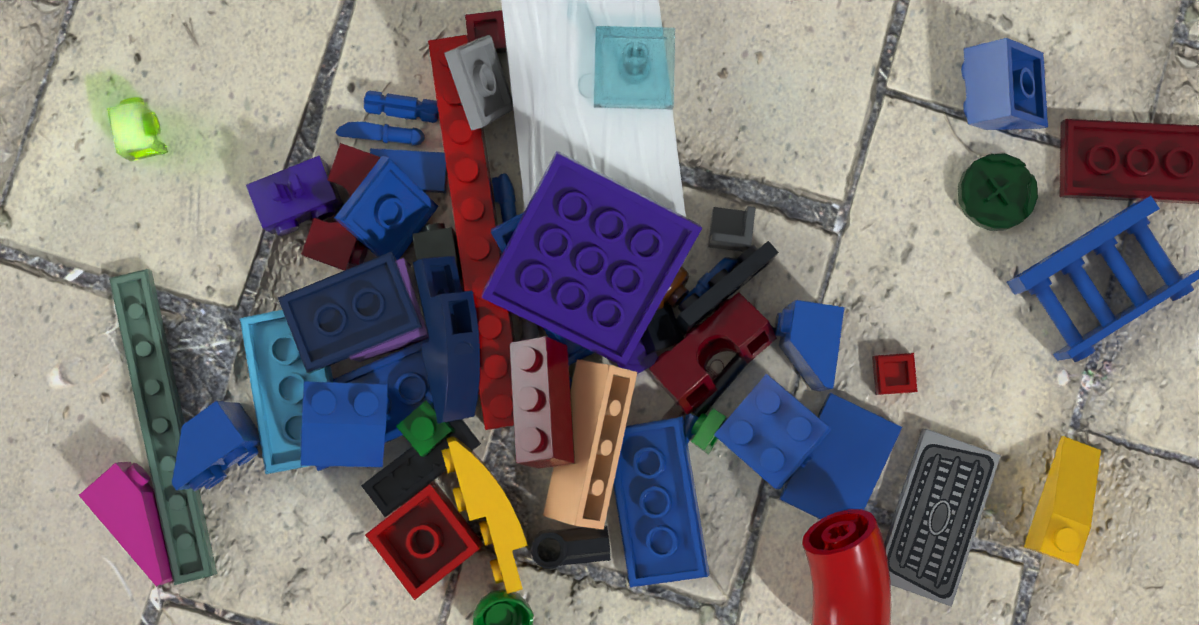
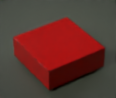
M914 353L872 356L876 395L918 392Z

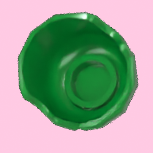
M506 589L492 591L481 598L473 614V625H533L534 614L530 605L519 593L512 592L507 594Z

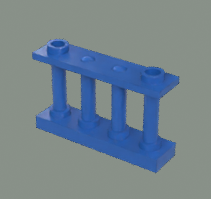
M1152 196L1133 203L1007 281L1014 295L1029 291L1031 296L1034 294L1037 296L1068 344L1053 354L1057 361L1072 358L1074 362H1078L1096 351L1093 347L1095 343L1169 297L1172 301H1175L1194 290L1191 284L1199 279V269L1180 275L1147 226L1150 224L1147 216L1160 209ZM1125 230L1128 235L1133 234L1166 283L1149 295L1146 294L1115 247L1118 242L1114 237ZM1092 250L1096 255L1101 254L1133 303V305L1115 316L1082 266L1085 264L1082 257ZM1060 270L1063 275H1069L1101 324L1081 336L1050 288L1052 282L1049 277Z

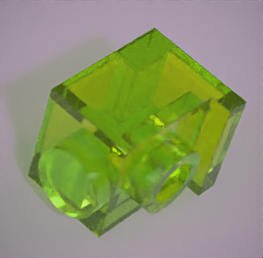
M127 98L120 101L119 106L107 108L117 154L129 161H135L168 153L167 145L157 139V134L161 132L157 115L154 111L145 107L143 98Z

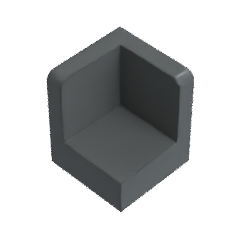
M747 206L745 211L713 207L708 247L740 252L750 248L756 207Z

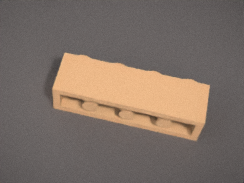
M577 359L570 389L575 464L553 467L543 516L574 526L604 530L637 372L608 364Z

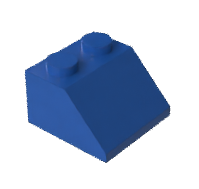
M1009 38L963 49L964 62L961 71L966 86L964 114L968 125L984 130L1042 129L1048 127L1043 52Z
M795 300L786 306L782 313H777L774 333L776 336H780L779 347L811 390L824 391L834 389L845 307Z
M304 381L301 465L383 467L388 384Z

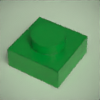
M425 400L396 426L421 457L426 456L455 431L449 422L437 423L434 405L430 400Z
M712 408L709 415L701 414L691 430V433L695 435L691 442L709 455L718 441L714 434L728 418Z

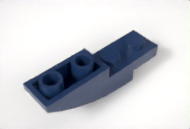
M454 256L419 259L413 262L430 340L427 343L421 344L437 423L474 417L480 382V342L473 291L462 292Z

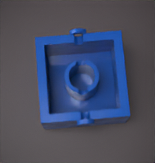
M766 374L717 430L714 436L773 488L781 489L800 466L804 468L814 456L811 453L832 429Z

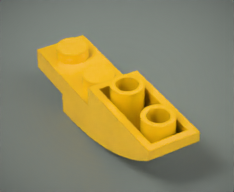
M455 436L448 437L446 439L449 448L441 451L447 473L456 472L460 487L452 489L458 512L467 510L469 521L482 517L486 518V521L479 522L485 546L493 544L497 559L489 561L495 583L504 582L507 594L522 590L512 550L528 545L515 511L498 480L485 463Z

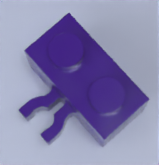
M320 156L246 185L263 229L271 234L277 233L278 236L287 235L298 230L300 223L312 218L325 220L336 214L335 209L344 206L336 184L327 180L330 169Z

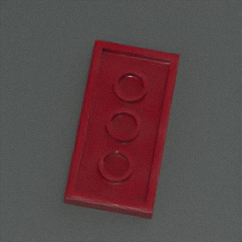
M1065 119L1061 122L1060 197L1140 201L1152 196L1155 202L1199 204V125Z

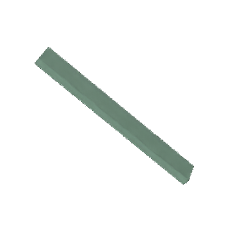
M145 269L109 278L174 585L216 575L217 570L200 491H193L192 488L176 490L172 485L181 429L185 422L152 271Z

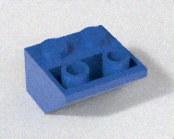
M215 401L182 425L172 478V485L176 490L192 488L193 491H197L202 487H205L206 490L210 489L227 477L224 471L235 463L241 466L259 454L257 447L261 444L258 428L240 403Z

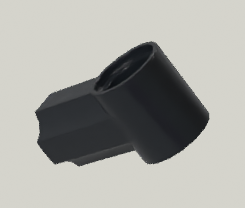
M605 525L604 530L587 527L542 530L532 540L531 554L533 560L537 565L546 569H553L561 565L610 561L608 527ZM547 538L557 540L561 546L559 554L552 559L541 557L537 550L539 543Z

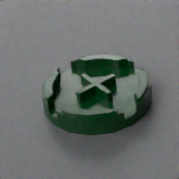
M1005 153L988 154L974 161L963 172L958 185V202L964 215L976 226L989 231L1007 230L1022 223L1034 210L1038 199L1037 181L1034 175L1030 174L1029 170L1025 167L1027 165L1019 158Z

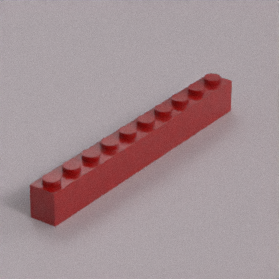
M467 35L428 40L464 289L465 291H473L480 342L479 391L485 430H494L514 426L510 343L516 341L511 312L481 298L482 292L502 252L491 234V229L498 226L484 128L471 130L444 54L469 42Z

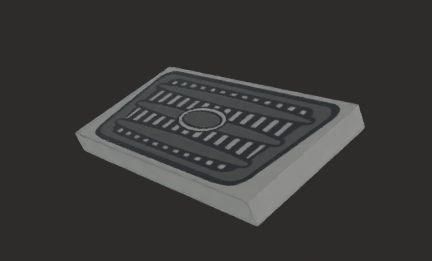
M922 429L884 543L892 586L952 607L1001 455L928 429Z

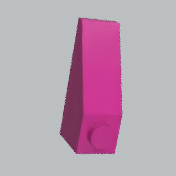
M117 462L82 491L79 497L156 587L173 580L155 492L148 483L150 476L137 463Z

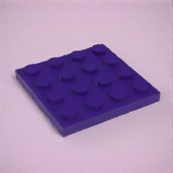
M556 150L492 272L481 298L625 367L701 232L702 227L685 216Z

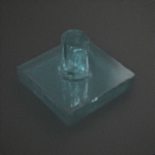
M596 26L594 108L673 110L675 28Z

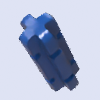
M367 91L364 97V109L367 113L380 115L384 112L386 116L416 120L417 117H420L422 121L431 123L437 122L439 118L436 100L423 99L420 102L416 97L390 93L384 96L382 92Z

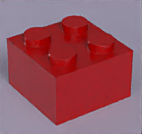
M437 482L429 484L365 534L414 600L484 546Z

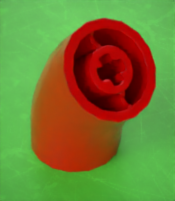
M848 509L835 512L817 521L807 530L802 541L810 568L813 589L811 625H891L892 601L889 565L876 518L871 512L862 509Z

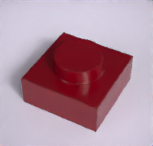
M502 10L465 15L469 42L490 35L496 52H507Z

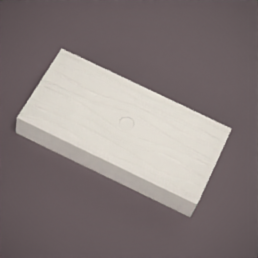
M501 0L525 209L557 150L686 217L659 0Z

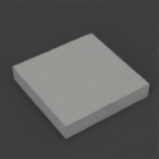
M490 35L475 39L444 53L471 130L482 128L514 110L512 96Z

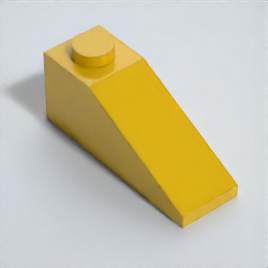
M1061 436L1024 548L1065 563L1079 565L1092 524L1101 455L1100 449Z

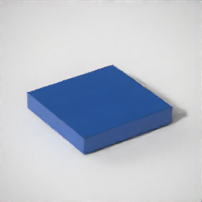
M381 156L334 219L377 257L392 252L396 260H399L413 242L412 234L419 233L422 230V227L425 226L439 206L390 158Z

